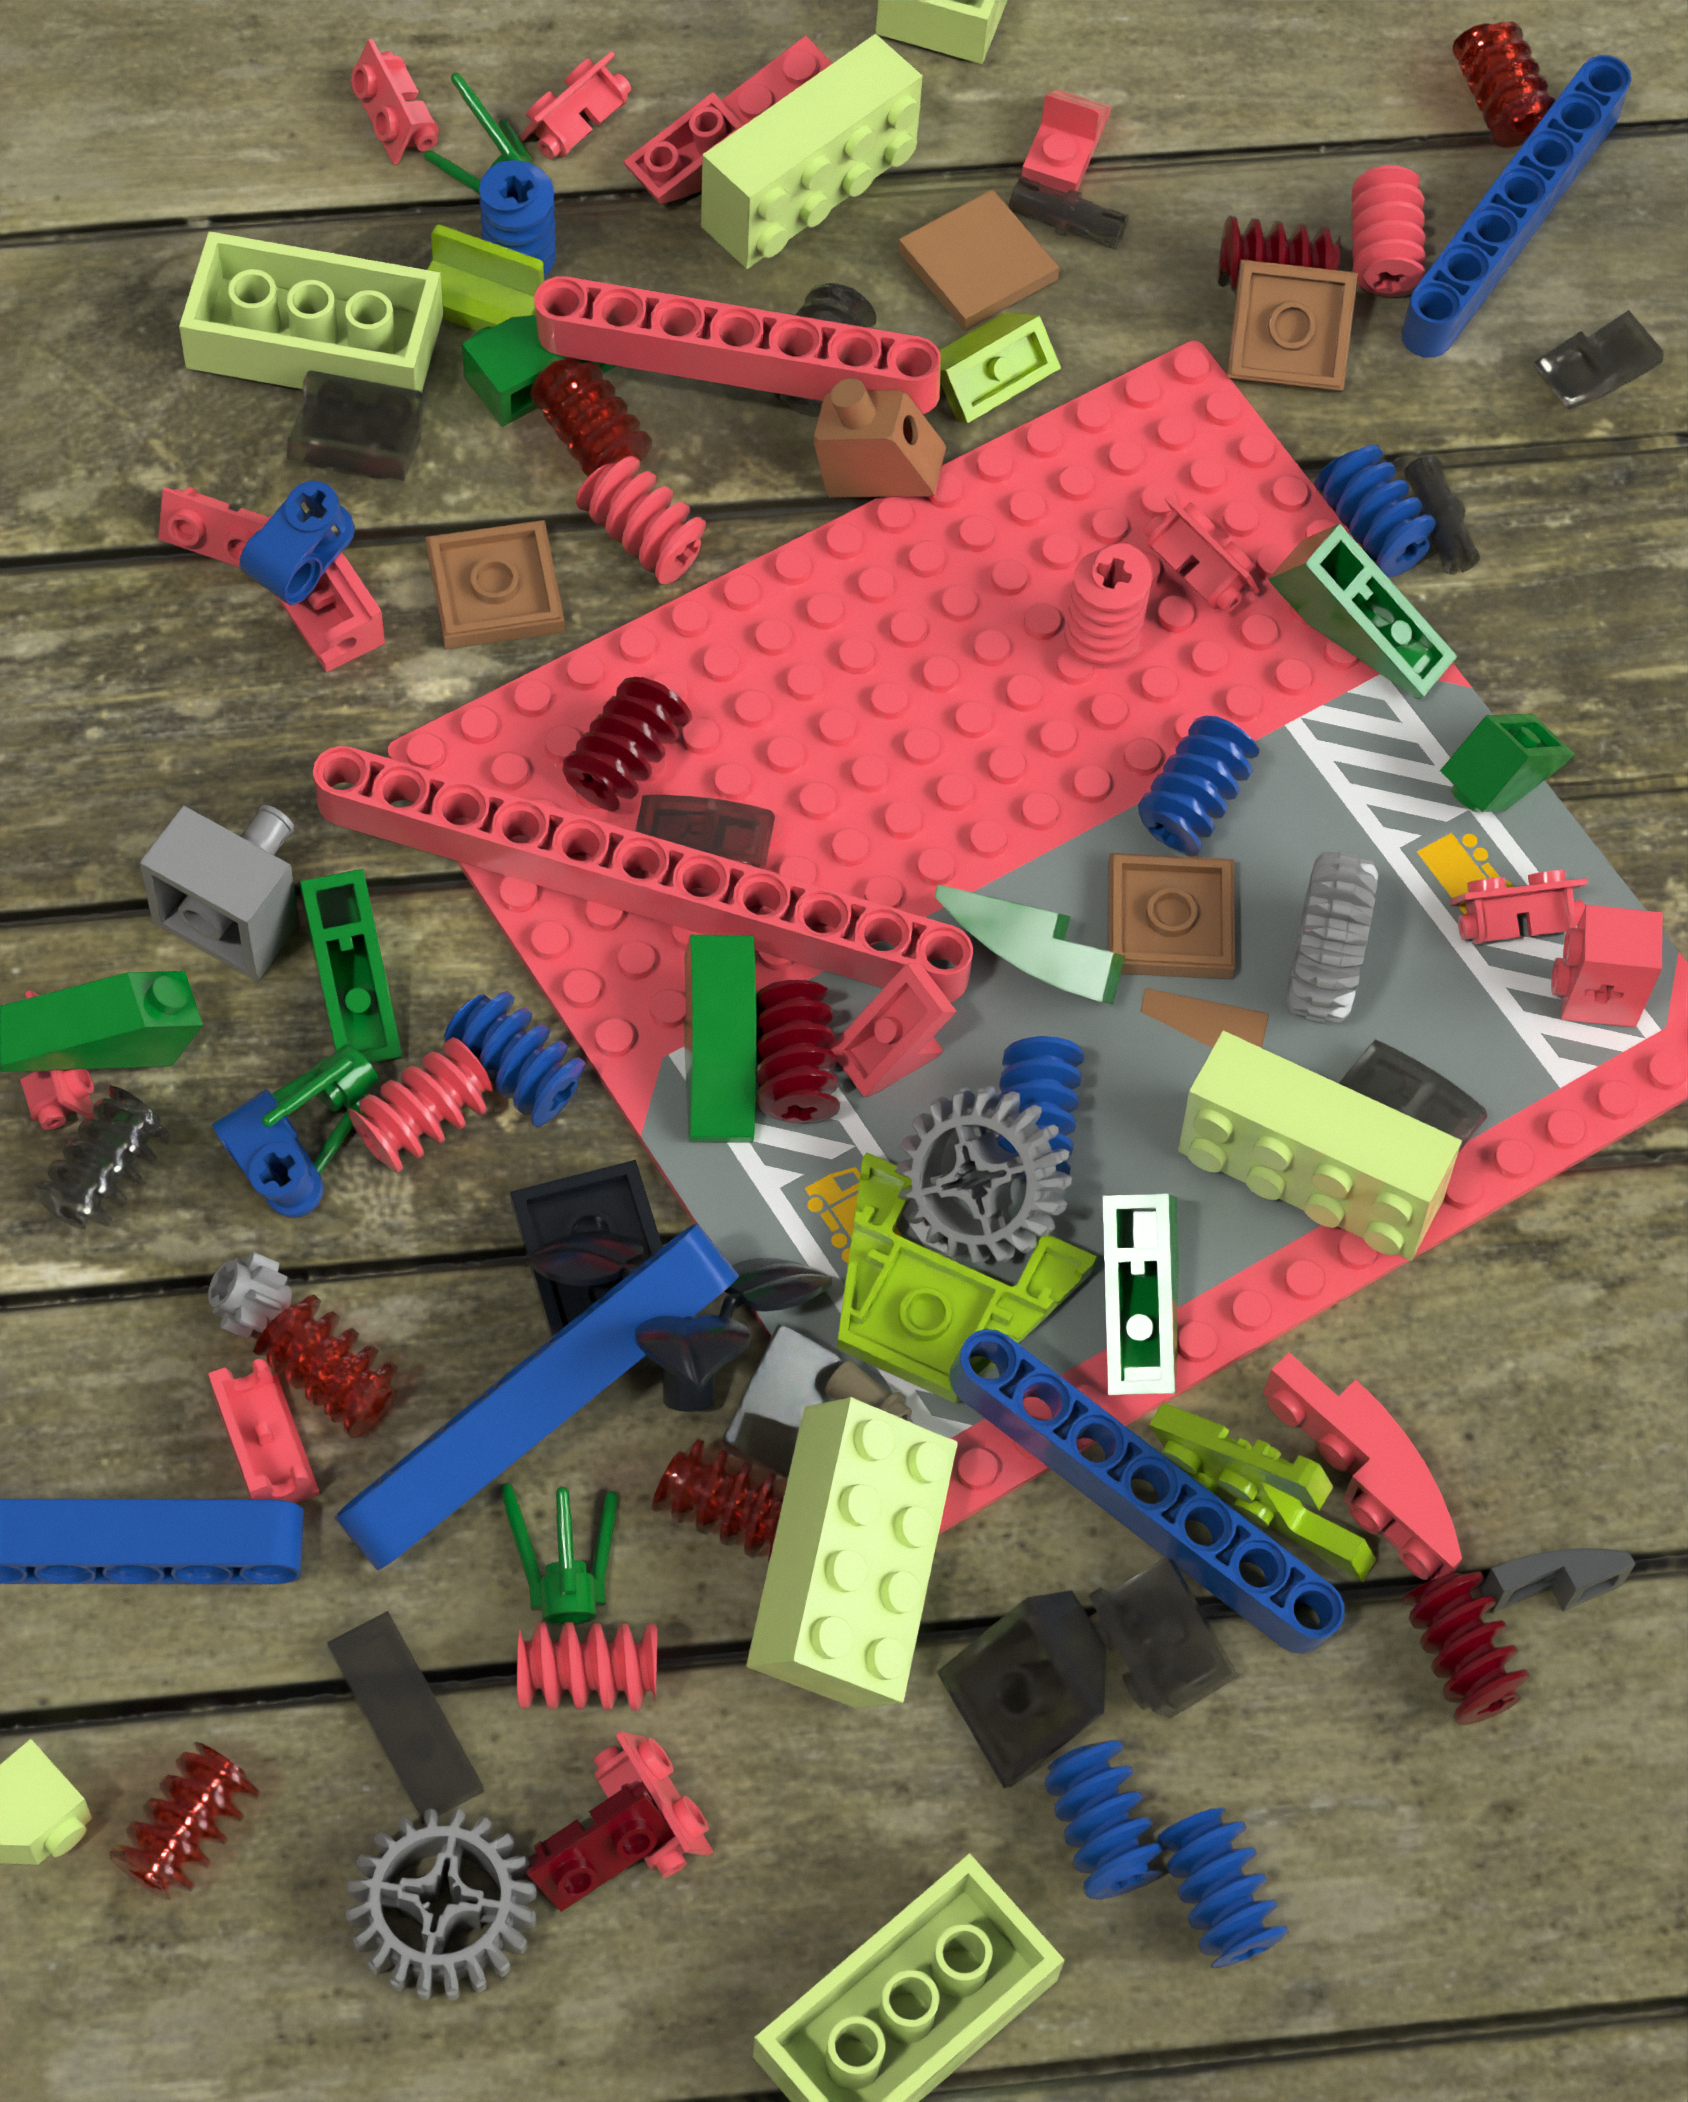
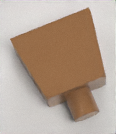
M847 378L838 382L831 392L824 396L814 434V446L825 490L829 498L935 496L946 446L907 393L901 390H866L863 382L859 379Z

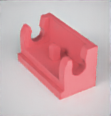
M343 552L338 555L324 572L316 587L303 601L295 605H289L277 597L326 673L385 644L382 611Z
M263 1359L254 1360L252 1364L254 1371L238 1379H234L232 1373L226 1367L208 1373L214 1400L249 1499L284 1500L297 1504L320 1496L278 1375H272L268 1362Z

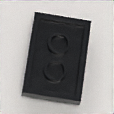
M636 1160L510 1192L512 1209L527 1258L536 1249L552 1240L569 1234L588 1231L616 1233L639 1243L644 1249V1258L633 1264L637 1267L663 1247ZM530 1265L550 1338L624 1279V1277L620 1276L606 1284L585 1287L570 1286L542 1276Z

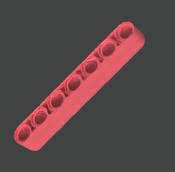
M573 277L547 279L539 285L534 294L538 339L543 348L558 356L823 401L824 396L831 392L832 388L841 380L856 378L863 382L866 390H901L907 393L922 414L930 412L936 407L940 399L941 354L935 344L919 336Z

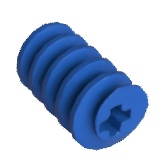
M519 160L499 162L488 169L480 183L482 239L541 260L544 264V278H546L554 267L556 258V235L554 232L555 193L552 182L542 169L529 162Z
M1371 444L1334 459L1318 474L1313 484L1317 490L1323 491V498L1329 507L1337 509V517L1343 525L1350 527L1349 532L1357 543L1363 544V550L1376 562V565L1383 573L1390 578L1412 569L1423 559L1431 545L1427 537L1434 530L1436 522L1432 515H1423L1416 518L1423 507L1418 497H1410L1403 500L1409 491L1407 482L1400 479L1390 482L1394 478L1396 469L1391 462L1378 464L1383 452L1378 445Z
M1204 715L1193 721L1188 730L1189 735L1181 739L1176 747V754L1170 756L1163 767L1164 773L1156 776L1150 786L1151 792L1145 793L1138 804L1139 816L1150 834L1167 847L1187 856H1197L1203 846L1197 836H1211L1215 829L1211 818L1216 819L1224 816L1228 810L1224 799H1235L1240 792L1237 781L1248 780L1253 772L1251 764L1246 758L1252 759L1257 757L1260 751L1254 740L1241 728L1218 716Z
M508 991L498 994L493 999L488 998L485 994L478 995L455 1013L445 1031L444 1042L454 1037L467 1046L487 1072L490 1081L495 1082L496 1091L506 1099L513 1098L514 1107L523 1115H531L532 1124L538 1128L548 1123L566 1106L578 1087V1079L583 1073L586 1063L577 1057L562 1066L560 1063L567 1053L568 1046L561 1040L543 1049L542 1047L549 1037L550 1029L541 1024L526 1033L525 1030L532 1019V1013L524 1007L508 1016L507 1014L513 1006L515 999Z
M1037 1036L1013 1042L1004 1050L1002 1065L1005 1070L1001 1073L999 1088L1002 1092L998 1096L999 1101L1005 1094L1013 1091L1020 1094V1113L1032 1105L1042 1107L1041 1116L1035 1124L1040 1130L1049 1125L1059 1127L1056 1137L1048 1141L1052 1151L1059 1148L1070 1151L1069 1156L1072 1155L1074 1143L1067 1135L1073 1133L1076 1128L1077 1120L1070 1112L1077 1109L1079 1104V1096L1073 1089L1080 1086L1082 1074L1076 1068L1084 1060L1082 1049L1072 1041L1058 1037ZM993 1130L996 1141L1002 1149L1010 1153H1018L1004 1136ZM1067 1161L1055 1165L1056 1171L1070 1174L1071 1166ZM1026 1175L1020 1176L1018 1179L1026 1180Z
M1119 1740L1104 1741L1076 1748L1053 1760L1047 1767V1770L1051 1772L1045 1778L1044 1785L1046 1791L1052 1796L1061 1797L1055 1803V1815L1061 1821L1071 1822L1064 1830L1063 1837L1065 1842L1071 1847L1081 1848L1074 1856L1073 1863L1075 1869L1080 1873L1091 1874L1083 1884L1084 1893L1090 1899L1102 1900L1131 1892L1160 1878L1163 1873L1160 1870H1149L1147 1865L1162 1853L1161 1844H1139L1137 1839L1153 1826L1151 1818L1130 1819L1128 1811L1143 1800L1142 1793L1138 1791L1120 1793L1118 1789L1120 1784L1133 1775L1132 1767H1110L1108 1762L1123 1750L1124 1746L1122 1741Z
M1224 1808L1209 1809L1187 1817L1166 1828L1158 1835L1157 1843L1161 1844L1164 1852L1175 1853L1168 1861L1167 1868L1169 1873L1175 1878L1186 1879L1178 1888L1180 1900L1186 1904H1197L1189 1913L1188 1921L1190 1926L1196 1930H1208L1200 1938L1198 1946L1201 1953L1206 1956H1219L1210 1965L1212 1968H1222L1253 1958L1267 1951L1289 1933L1287 1926L1265 1927L1263 1919L1278 1907V1904L1274 1899L1254 1900L1252 1894L1266 1883L1268 1879L1264 1873H1243L1242 1867L1257 1855V1852L1253 1847L1233 1848L1231 1842L1247 1828L1242 1821L1223 1823L1221 1816L1225 1813L1226 1809Z

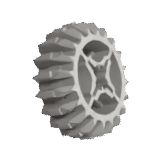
M1322 852L1313 864L1297 933L1286 996V1004L1290 1013L1305 1016V1020L1325 1023V1020L1341 1023L1351 1012L1368 942L1379 875L1374 862L1360 859L1359 855L1339 852V854Z
M993 1086L980 1088L976 1096H974L969 1088L965 1087L953 1092L952 1101L945 1097H940L930 1103L931 1115L922 1113L912 1121L911 1124L918 1135H909L903 1138L899 1145L913 1159L904 1160L897 1164L895 1172L903 1177L911 1178L912 1185L899 1191L898 1198L906 1201L915 1199L919 1209L911 1213L908 1222L918 1224L927 1220L931 1224V1228L927 1232L926 1242L931 1244L940 1241L945 1236L948 1237V1256L958 1257L968 1248L972 1263L986 1261L989 1259L991 1252L997 1261H1007L1014 1256L1015 1248L1022 1253L1037 1246L1036 1235L1045 1237L1055 1229L1056 1225L1050 1215H1058L1066 1209L1068 1203L1055 1191L1063 1190L1070 1186L1073 1178L1064 1172L1056 1171L1055 1165L1067 1160L1070 1151L1062 1148L1052 1151L1048 1141L1056 1137L1059 1127L1049 1125L1040 1130L1035 1123L1041 1116L1042 1107L1032 1105L1020 1113L1019 1093L1011 1091L1005 1094L999 1101L996 1089ZM956 1130L960 1142L954 1145L957 1161L952 1171L942 1174L943 1151L949 1137ZM993 1130L1004 1136L1018 1153H1010L1002 1149L994 1137ZM976 1167L979 1171L989 1170L990 1173L1000 1170L1006 1171L993 1178L992 1182L987 1178L978 1179V1176L962 1179V1177L975 1171ZM1026 1175L1025 1199L1020 1211L1011 1221L1007 1206L1012 1204L1010 1192L1012 1181ZM950 1196L963 1199L969 1205L973 1217L963 1212Z
M429 1808L425 1811L424 1815L426 1828L415 1831L412 1821L408 1817L402 1816L397 1822L401 1836L400 1840L395 1842L388 1834L378 1832L374 1837L375 1846L382 1858L370 1854H361L357 1859L358 1870L369 1879H355L348 1882L347 1891L349 1897L361 1903L347 1909L346 1918L348 1925L363 1928L353 1937L356 1951L361 1953L376 1950L368 1962L369 1970L373 1975L382 1974L396 1965L390 1980L393 1990L401 1992L407 1987L412 1977L418 1978V1998L429 2000L433 1993L434 1982H444L447 1999L454 2001L459 1998L458 1980L469 1977L472 1988L477 1993H480L487 1988L483 1968L488 1966L495 1974L502 1977L510 1972V1964L501 1950L503 1949L513 1954H523L527 1949V1940L515 1929H528L535 1926V1911L523 1906V1904L536 1899L537 1891L534 1882L520 1880L526 1875V1870L530 1868L527 1857L514 1856L507 1858L514 1848V1839L510 1834L500 1835L488 1843L492 1832V1822L486 1817L477 1821L473 1829L468 1831L465 1830L466 1816L464 1810L459 1808L454 1810L451 1815L450 1826H439L437 1811ZM437 1856L433 1869L426 1876L419 1879L402 1878L399 1884H394L397 1877L412 1864L424 1858ZM462 1858L476 1863L490 1875L499 1890L500 1901L484 1899L483 1891L469 1888L461 1881L460 1866ZM448 1877L453 1904L446 1906L444 1915L439 1917L437 1930L435 1931L430 1904L437 1903L440 1893H444ZM384 1907L400 1909L401 1917L415 1920L423 1927L421 1952L405 1945L391 1932L384 1920ZM483 1924L491 1925L488 1931L471 1946L446 1954L449 1941L457 1932L464 1929L481 1930Z

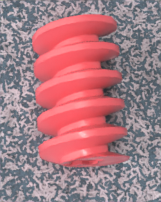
M1384 165L1370 168L1356 179L1352 185L1351 192L1353 203L1351 212L1353 221L1352 257L1354 259L1352 272L1358 273L1357 284L1365 291L1377 296L1392 298L1412 294L1426 274L1423 268L1426 260V253L1423 249L1425 233L1422 230L1425 223V215L1422 212L1424 196L1421 190L1418 189L1420 186V176L1411 169L1401 166Z
M629 456L618 463L614 462L601 466L579 488L575 500L577 507L583 511H589L591 520L595 524L605 527L611 539L622 542L624 551L631 556L638 557L640 565L645 570L655 572L659 583L667 585L675 582L690 568L697 558L701 546L700 538L706 529V521L701 517H695L684 524L690 512L689 505L680 501L669 507L673 498V491L666 486L653 491L657 482L656 475L653 472L646 471L636 477L640 468V460L636 457Z
M1127 542L1112 543L1098 551H1094L1084 556L1075 567L1064 636L1071 651L1077 657L1089 663L1106 665L1126 660L1138 652L1153 572L1149 560L1141 550Z
M454 1037L443 1043V1055L432 1051L423 1057V1070L411 1065L402 1071V1085L393 1080L383 1084L380 1092L382 1100L371 1094L361 1099L359 1107L361 1115L354 1110L348 1109L351 1123L367 1148L378 1160L396 1173L403 1170L398 1150L402 1147L417 1159L424 1155L419 1139L421 1134H426L437 1144L445 1141L440 1121L446 1119L458 1130L466 1126L460 1107L466 1104L478 1115L487 1112L481 1093L485 1090L493 1091L489 1076L469 1048Z
M545 1621L537 1622L530 1641H524L521 1629L519 1628L517 1700L521 1709L531 1707L537 1689H542L548 1709L558 1708L565 1690L570 1691L576 1710L586 1708L592 1690H597L604 1710L613 1709L620 1691H625L631 1711L640 1710L647 1691H652L656 1701V1624L647 1623L640 1643L634 1642L627 1623L619 1624L612 1642L606 1641L601 1623L592 1622L585 1642H579L572 1622L564 1623L558 1641L551 1640Z

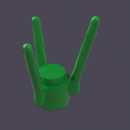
M453 73L451 75L452 83L502 153L492 163L491 167L499 162L519 160L535 165L509 121L501 119L497 125L464 78L459 73ZM432 150L424 152L425 160L480 195V179Z
M344 1044L329 1058L324 1057L310 1071L272 1093L278 1105L265 1114L261 1122L263 1126L271 1127L314 1096H317L332 1111H337L342 1106L346 1107L347 1111L313 1162L321 1175L353 1128L348 1115V1109L354 1110L361 1115L359 1109L360 1100L368 1095L367 1092L379 1083V1078L371 1064L359 1051L348 1044Z
M509 1483L502 1484L500 1493L529 1585L531 1610H542V1621L550 1625L564 1626L565 1622H572L574 1625L596 1619V1606L606 1604L604 1581L616 1518L617 1493L610 1491L605 1495L591 1573L589 1574L587 1573L585 1562L574 1560L569 1490L566 1487H559L557 1489L556 1522L559 1561L548 1564L546 1566V1576L542 1578L514 1489Z

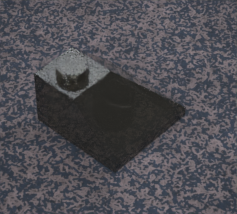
M1072 1590L1027 1597L937 1671L938 1676L1003 1788L1012 1787L1104 1714L1106 1646Z

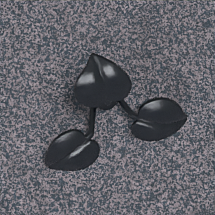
M603 1231L579 1232L559 1237L539 1247L525 1259V1267L531 1265L539 1274L558 1283L580 1287L609 1283L620 1276L624 1278L638 1268L633 1264L644 1258V1249L636 1241L616 1233ZM776 1258L749 1259L732 1265L739 1274V1277L724 1291L729 1295L725 1297L719 1315H704L695 1318L691 1316L684 1318L662 1316L649 1319L640 1324L635 1330V1341L646 1355L662 1367L663 1403L670 1409L683 1412L700 1411L713 1406L716 1402V1371L742 1354L751 1341L749 1329L744 1324L731 1319L733 1312L743 1304L753 1310L762 1312L794 1307L832 1286V1277H828L811 1267L793 1261Z

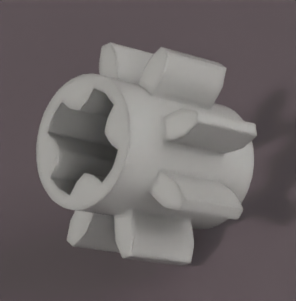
M252 1251L247 1262L236 1258L234 1261H226L219 1267L210 1283L208 1300L210 1305L215 1307L213 1314L222 1318L220 1328L248 1339L253 1329L264 1333L266 1329L272 1330L283 1321L290 1307L292 1292L290 1286L285 1284L287 1276L278 1273L280 1263Z

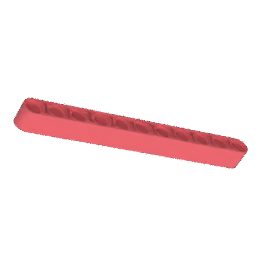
M337 746L329 748L321 753L314 763L313 777L319 812L327 821L335 825L703 935L754 936V950L881 988H885L906 964L917 963L922 964L949 1002H954L960 998L968 987L973 946L966 933L953 925L353 747ZM343 782L354 784V786L345 790L332 788L334 785ZM399 800L414 802L412 805L403 808L391 805ZM460 817L474 820L466 825L450 823L452 820ZM518 835H527L534 838L525 843H515L509 840ZM580 852L594 856L585 861H576L569 858L572 854ZM644 870L654 875L645 879H636L628 874L633 871ZM696 888H706L712 891L713 894L697 897L688 892ZM755 906H766L772 909L773 912L766 915H757L748 909ZM820 923L827 924L833 927L834 930L827 933H817L809 929V927ZM882 941L893 945L895 948L889 951H877L871 948L869 944ZM943 959L953 963L955 967L947 970L938 969L932 966L930 962Z

